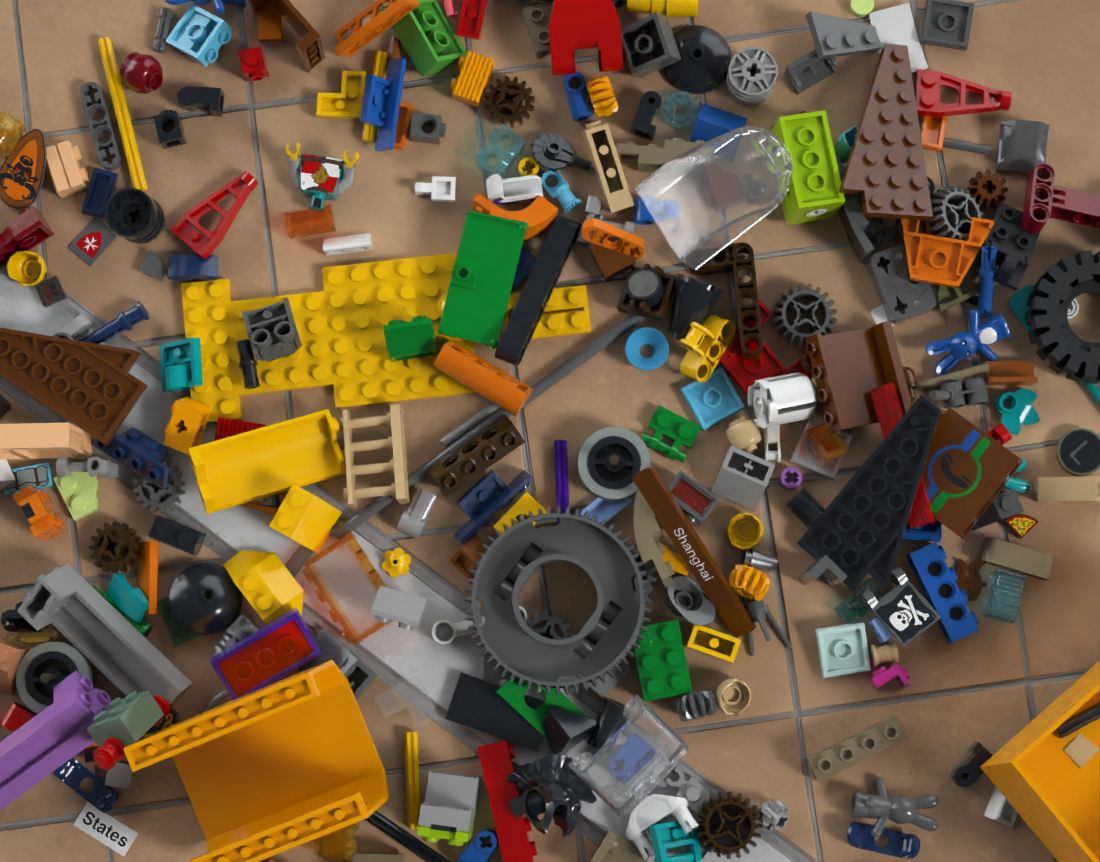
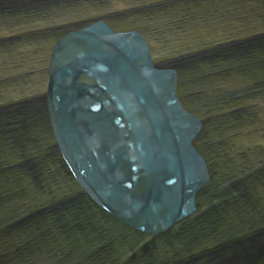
M675 91L669 94L662 105L665 121L673 127H681L682 129L692 125L700 111L699 103L695 96L686 91ZM676 104L680 107L688 105L685 109L686 117L681 113L674 115L677 110Z

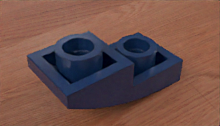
M198 254L169 256L167 279L191 282L192 278L217 280L219 256L209 255L205 260Z

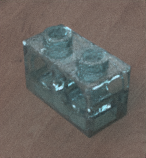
M502 124L499 129L495 128L488 138L490 142L486 148L482 147L475 156L476 168L486 175L499 174L503 179L526 147V139ZM503 139H509L512 141V144L509 147H502L499 145L500 141ZM489 158H496L499 162L496 166L491 167L486 164V161Z

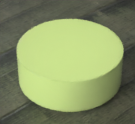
M851 0L850 2L852 13L858 17L868 16L874 8V0Z

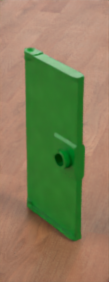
M468 210L438 334L484 344L493 349L497 348L528 223Z

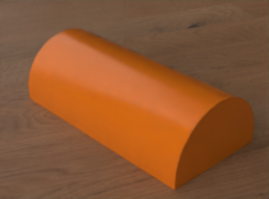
M453 339L444 344L433 365L515 417L534 390Z

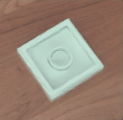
M864 622L815 629L823 678L871 671Z

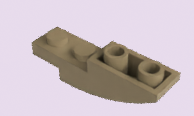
M681 138L665 139L664 148H660L655 144L641 146L633 142L617 143L616 145L619 160L638 163L639 172L677 171L695 166L712 158V144L702 140L687 142Z
M637 490L633 519L638 551L646 570L656 567L664 586L668 587L674 584L671 576L675 572L670 561L664 562L662 554L665 551L660 540L664 538L661 532L664 528L657 517H654L652 509L641 492Z

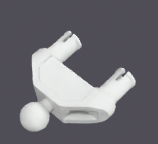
M637 780L631 784L630 795L634 799L640 800V803L632 809L626 837L631 843H635L644 861L655 855L653 845L646 835L649 826L657 825L670 815H675L685 834L699 826L687 808L688 801L686 798L659 794L648 796V786L645 782Z

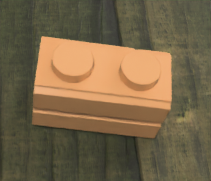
M64 141L47 147L46 163L57 194L61 198H65L74 193L87 190L86 181H89V176L85 167L81 168L79 160L82 159V155L78 146H74L70 141Z

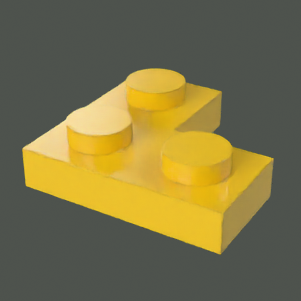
M342 71L341 93L318 92L317 118L360 119L367 77L366 71Z

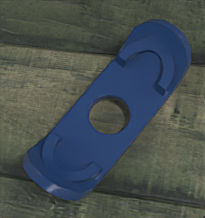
M73 757L54 771V775L102 813L111 810L118 800L119 794L108 785H104L105 782ZM85 778H91L94 781V788L90 792H84L80 788V783Z
M853 821L848 828V843L850 846L858 849L905 859H913L920 850V840L914 834L883 829L881 834L887 836L888 845L885 848H879L874 842L875 837L871 834L874 826Z

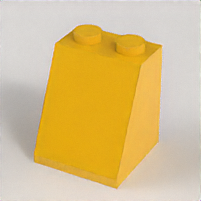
M293 484L269 527L319 554L340 518L342 511Z

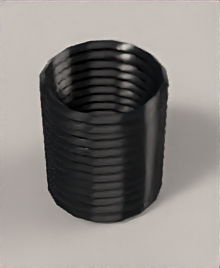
M802 488L786 504L787 508L806 527H809L825 510L805 488Z

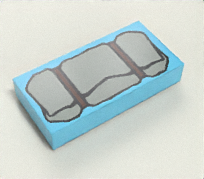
M47 462L12 469L16 481L4 487L5 495L10 496L28 486L37 489L53 487L54 480L51 463Z

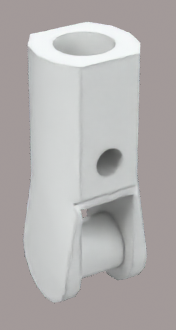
M780 425L763 428L764 459L766 461L777 460V462H781ZM768 444H776V450L768 451Z

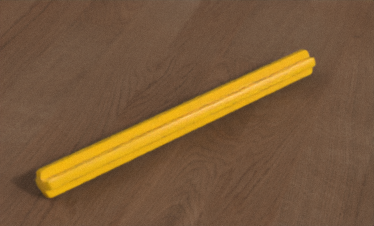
M103 37L98 39V45L133 187L146 191L147 184L112 42L109 37Z

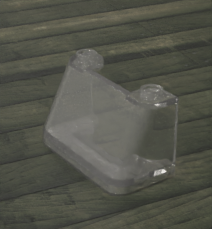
M637 694L625 705L623 715L628 721L594 756L588 751L579 753L568 765L619 816H626L631 813L685 757L688 751L687 743Z

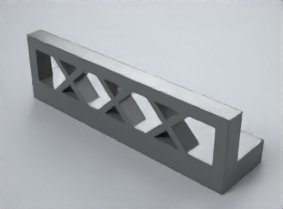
M825 555L816 560L798 579L804 585H807L820 576L832 587L843 582L848 576Z

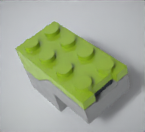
M436 770L429 772L425 802L421 804L417 835L423 836L422 841L437 842L443 838L448 839L447 844L462 846L464 842L470 840L473 836L481 776Z

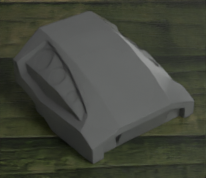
M1029 120L1002 121L1000 123L996 172L1032 173L1036 165L1046 163V146L1050 125L1040 121Z
M288 298L283 299L282 302L260 309L242 312L256 360H277L294 354L302 346Z

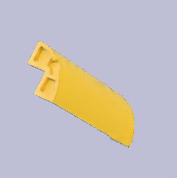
M329 409L188 448L193 473L196 476L197 487L206 514L288 491L293 484L302 487L346 474L345 450H340L337 443L336 431L340 430L337 418H332Z

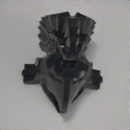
M549 752L546 755H541L533 763L520 765L511 774L506 776L508 782L517 783L516 785L520 789L525 790L521 797L510 800L511 811L514 817L525 814L534 827L543 834L548 832L553 817L555 825L562 829L563 837L571 834L575 828L576 814L579 813L582 805L580 802L584 801L591 804L596 802L597 798L592 793L594 785L586 781L587 777L585 774L579 773L580 767L576 765L577 760H573L567 754H561L560 752L554 754ZM539 814H544L542 820L538 819Z

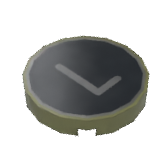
M1084 428L1072 429L1058 441L1056 447L1057 461L1062 469L1069 474L1086 476L1100 468V436L1092 430Z

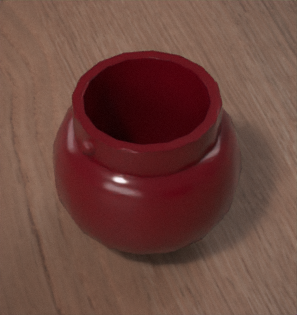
M134 52L129 54L122 62L120 76L132 91L147 94L161 86L163 82V69L159 61L153 56Z

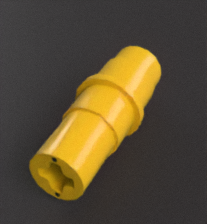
M627 0V12L648 14L657 12L667 16L668 19L670 17L697 18L699 0Z

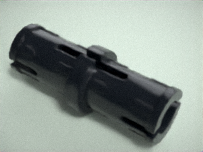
M250 340L237 341L236 345L240 360L238 365L239 369L242 370L245 389L260 387L256 368L258 362L254 358Z

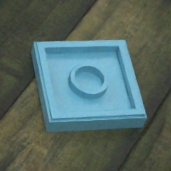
M722 366L714 370L707 381L699 382L695 380L680 388L703 431L745 409L743 402Z

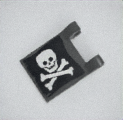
M897 566L891 577V581L897 585L894 589L878 601L875 595L868 589L861 594L859 600L874 613L904 648L940 620L941 616L910 583L903 570Z

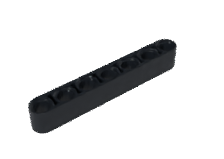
M559 215L555 219L497 345L495 358L515 366L520 364L577 240L581 223Z

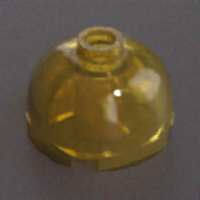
M0 112L1 160H5L13 153L18 146V141L23 137V132H25L22 121L20 119L16 120L7 112Z

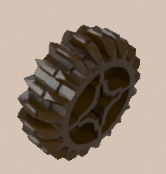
M731 791L727 792V799H724L723 794L719 792V801L717 802L712 796L709 797L712 805L709 807L705 803L702 804V807L707 810L706 814L702 812L697 813L699 817L704 818V821L696 822L699 825L698 827L704 828V830L698 831L697 835H706L701 844L706 845L710 842L711 845L708 847L710 853L715 848H718L717 857H721L723 851H726L727 859H731V851H734L736 857L740 858L739 849L741 848L748 854L750 851L746 845L748 843L753 847L757 845L751 840L752 837L761 838V834L754 832L755 828H763L762 824L755 823V820L761 818V814H752L757 809V806L752 805L748 808L747 805L751 801L748 797L743 803L740 802L742 798L741 793H737L736 798L732 799L733 794ZM728 804L741 807L743 811L729 816L721 806ZM715 811L719 816L720 824L710 833L709 821ZM722 814L730 821L736 820L735 825H733L736 836L729 829L722 830L723 825H725ZM748 817L749 829L743 839L738 831V827ZM729 834L737 844L723 845L715 841V839Z

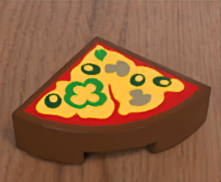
M1018 514L1005 519L1003 522L1021 539L1039 521L1029 515Z

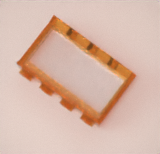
M349 532L343 538L302 563L305 567L302 571L309 583L313 581L317 586L316 595L322 603L325 601L331 608L328 613L335 623L340 622L344 630L341 633L348 644L352 642L357 646L389 625L374 620L375 615L370 614L379 587L387 586L381 579L377 569L372 565L364 549L356 540L354 533Z

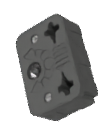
M904 243L878 252L871 257L867 265L868 271L871 274L879 299L890 322L894 321V324H900L914 317L927 314L935 307L936 297L931 285L917 281L914 284L908 280L909 271ZM879 262L887 265L884 270L882 267H877ZM898 306L899 308L903 307L904 311L900 313V311L895 312L894 309Z

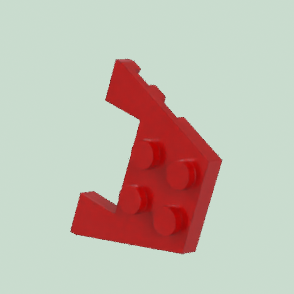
M759 299L762 326L773 317V314ZM748 320L743 325L747 328H752L756 323ZM739 331L719 361L746 395H748L749 386H753L755 380L796 372L805 374L807 377L812 376V373L802 368L800 359L789 368H786L764 341L760 358L754 361L745 359L741 353ZM750 343L746 345V348L750 351H754L758 348V346L754 343Z

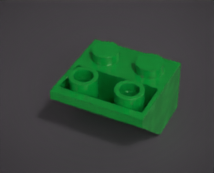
M426 316L413 317L410 322L392 320L388 322V325L383 326L391 362L439 354L435 327L431 318L427 319Z

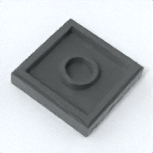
M926 0L920 44L966 51L974 3L955 0Z

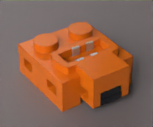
M28 486L12 495L17 506H21L29 523L32 524L29 528L35 538L49 541L64 532L61 527L63 521L57 512L54 513L50 506L52 500L46 491L43 492L40 489Z

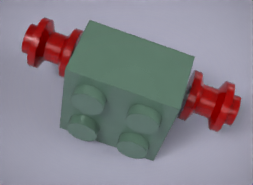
M149 690L139 694L135 691L124 699L118 697L112 700L107 705L109 707L107 710L97 714L93 718L94 722L87 728L98 746L93 752L96 765L105 770L113 769L117 761L122 760L126 756L123 750L126 745L137 742L151 727L157 726L161 718L169 714L170 706L165 698L158 695L152 696Z

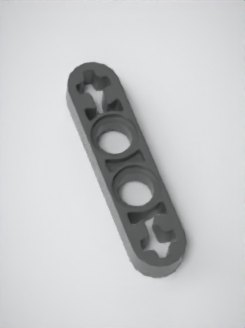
M87 82L82 86L80 94L98 160L106 170H116L121 165L122 157L104 92L97 83ZM90 89H94L97 92L94 94V97L98 104H93L92 99L88 95L90 94ZM96 110L104 111V117L100 121L92 119V114ZM103 131L110 133V139L105 143L98 141V136ZM107 148H109L111 155L113 157H116L112 159V164H109L107 161H105L106 159H108V155L105 150Z

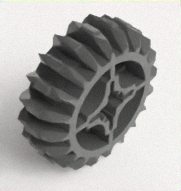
M953 185L937 190L930 197L933 217L925 221L930 226L928 232H933L934 236L968 241L972 218H981L984 215L979 210L981 204H976V197H970L969 190L963 191L962 187H955Z
M798 284V292L792 286L789 287L790 295L782 292L781 297L783 300L777 299L775 302L780 308H774L772 312L775 315H779L773 318L772 321L773 323H781L775 329L776 332L784 330L781 339L784 340L787 336L791 337L789 345H792L797 340L798 348L803 346L805 339L816 333H821V335H828L827 332L832 333L834 327L830 324L837 322V318L831 317V315L837 313V309H829L834 304V300L826 302L825 299L829 294L825 292L822 296L819 295L820 287H817L815 292L811 291L812 284H808L806 290L803 289L802 284ZM800 298H806L813 300L814 302H812L810 305H802L800 302H796L795 300ZM788 305L792 308L791 311L795 315V320L791 325L788 324L786 319V308ZM819 307L822 309L824 316L822 327L818 324L814 314ZM811 310L808 317L810 320L805 318L804 320H801L799 323H797L800 319L801 313L804 314ZM805 326L808 327L810 330L813 329L815 332L810 334H803L795 330H797L799 327Z

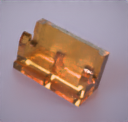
M332 204L324 206L323 211L308 209L284 213L286 231L290 239L337 231Z

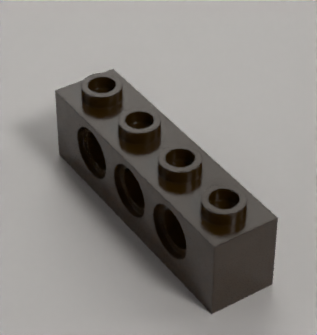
M504 415L430 466L427 471L447 497L525 443L511 420Z

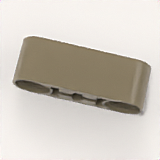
M986 537L980 561H987L986 564L1049 581L1055 557L1003 540Z

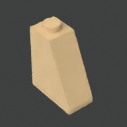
M1097 476L1038 477V483L1034 484V496L1042 504L1100 505V478Z

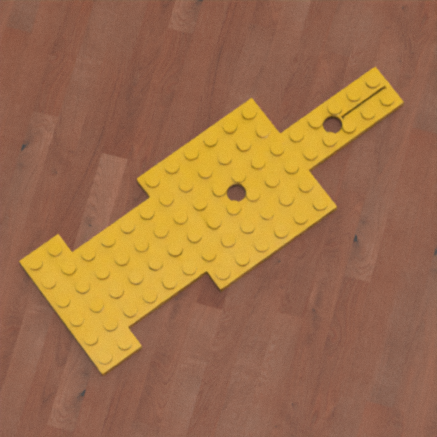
M457 253L322 268L324 291L231 301L230 281L228 278L182 283L181 291L186 339L200 338L203 386L190 388L191 398L212 407L207 423H215L218 417L242 420L240 396L334 386L335 406L337 409L476 393L434 367L433 365L438 355L391 362L383 326L388 325V322L392 320L410 322L413 317L426 316L427 319L431 318L434 324L438 352L441 351L445 343L452 339L474 352L473 346L484 345L438 334L441 318L435 308V304L440 300V296L443 293H448ZM586 285L555 288L544 312L548 313L542 314L531 340L591 333ZM522 292L510 294L500 339L509 321L508 315L515 308ZM288 298L302 346L294 354L277 360H257L258 365L256 368L260 387L245 389L242 370L239 369L238 365L240 360L236 345L237 341L249 340L242 312L260 309L282 302L283 299Z

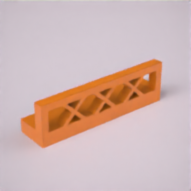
M375 1L334 32L339 42L334 47L337 55L343 57L353 56L418 7V1ZM384 3L390 5L381 13H379L380 6H382ZM366 17L372 18V20L362 26L363 19ZM347 31H355L348 38H344L343 34H345Z

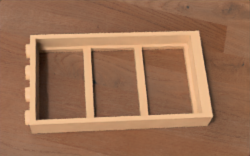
M69 422L0 424V459L41 460L58 459L59 457H70L71 459H87L92 457V436Z

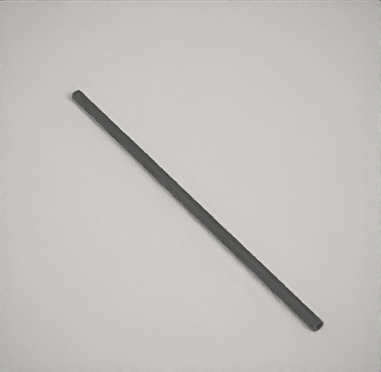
M629 315L531 386L534 390L524 406L639 324L646 317ZM502 408L412 472L408 475L409 489L430 475L427 471L430 466L504 415L509 418L512 414ZM392 495L376 498L332 530L338 540L342 539L396 500V497L393 498Z

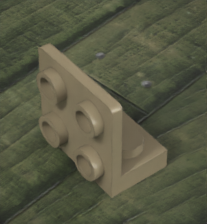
M608 829L588 862H647L648 860L644 861L636 845L613 830Z

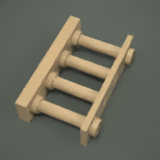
M400 404L390 405V413H387L386 416L352 419V415L348 410H342L343 418L339 419L340 431L344 432L347 477V488H344L345 502H348V505L355 509L357 508V499L392 495L393 498L396 497L400 504L410 503L404 413ZM383 425L391 427L392 436H388V439L353 442L354 428ZM387 448L390 451L393 450V459L390 462L355 466L354 452ZM391 472V474L395 475V483H392L391 486L356 489L355 475Z

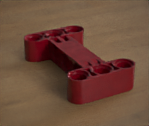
M1040 163L1035 166L1026 182L1022 217L1024 230L1031 234H1037L1043 229L1050 218L1100 229V196L1054 186L1055 171L1053 167L1046 163Z

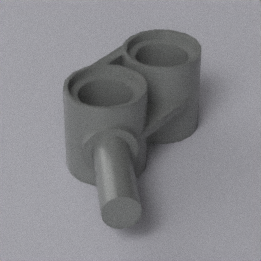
M985 378L964 381V384L961 381L941 384V390L929 392L931 400L943 401L944 409L949 407L953 409L965 405H980L989 402Z

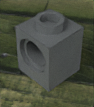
M413 112L410 132L412 142L440 144L441 137L445 138L446 123H443L441 115ZM430 124L435 127L431 133L423 131L426 125Z

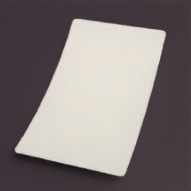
M909 3L869 13L871 25L876 28L882 48L885 44L906 45L908 47L911 73L916 72L917 69L924 70L928 68Z

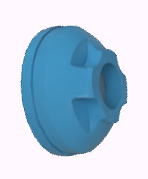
M650 327L640 328L629 336L625 347L626 356L635 368L643 371H652L662 366L666 361L669 353V344L664 334L659 330ZM643 345H650L654 349V354L650 358H644L640 355V348Z

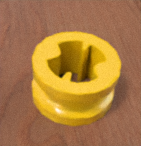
M525 157L519 162L518 171L520 176H538L539 164H536L534 158ZM530 163L531 167L535 166L531 174H527V171L523 172L525 164Z

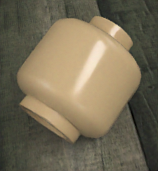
M742 417L729 424L730 428H728L726 434L731 446L747 453L758 449L756 444L761 441L762 437L754 420H747L746 417Z

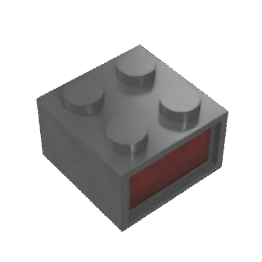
M681 470L668 486L671 494L693 527L695 524L700 527L720 500Z

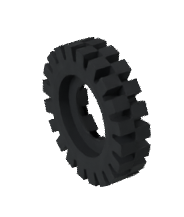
M1092 250L1081 251L1076 256L1071 254L1061 259L1039 278L1033 287L1035 290L1029 294L1027 306H1030V310L1025 313L1026 325H1031L1032 330L1027 333L1031 344L1037 343L1039 349L1035 352L1042 361L1048 358L1052 362L1049 366L1050 369L1057 374L1064 371L1067 373V379L1076 382L1085 379V384H1098L1100 382V343L1086 342L1077 337L1071 330L1067 318L1068 308L1077 296L1087 292L1100 294V251L1094 255Z

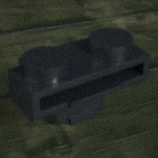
M22 601L16 604L15 610L2 612L0 621L6 631L16 632L18 629L28 628L31 631L38 632L17 612L23 603Z

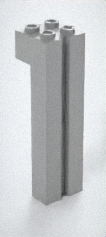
M69 564L61 568L55 567L46 576L44 574L40 575L33 583L35 586L33 590H30L22 597L21 601L23 603L17 610L18 613L37 631L52 623L126 696L135 691L139 694L149 690L152 696L158 695L165 698L170 709H172L177 704L178 699L193 684Z

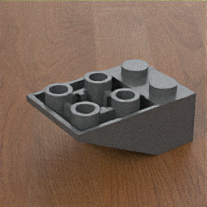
M324 628L315 638L321 647V654L297 669L303 672L333 660L348 679L357 701L379 675Z

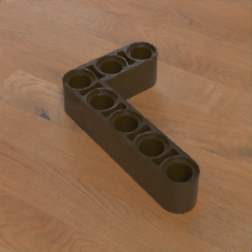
M741 242L688 249L684 255L686 271L689 274L705 275L733 272L741 353L749 361L757 360L762 355L763 339L752 247L747 243ZM745 253L749 257L745 260H740L737 258V255ZM716 256H722L725 258V260L722 262H715L713 258ZM693 258H698L701 260V262L696 265L691 264L689 261ZM741 276H749L751 280L745 283L741 282L739 278ZM744 298H750L754 302L750 305H744L741 301ZM748 320L756 323L752 328H747L743 324ZM754 343L758 348L750 351L746 348V345Z

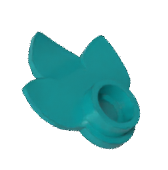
M1022 388L1014 393L1009 391L1002 392L995 400V407L1001 414V424L1013 435L1019 434L1021 424L1031 425L1038 423L1040 420L1037 411L1031 405L1037 397V394L1032 390ZM1004 400L1010 401L1011 406L1009 408L1003 406Z

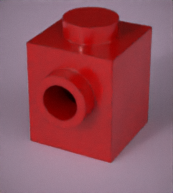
M261 46L237 51L242 73L247 82L259 81L270 76L265 54Z

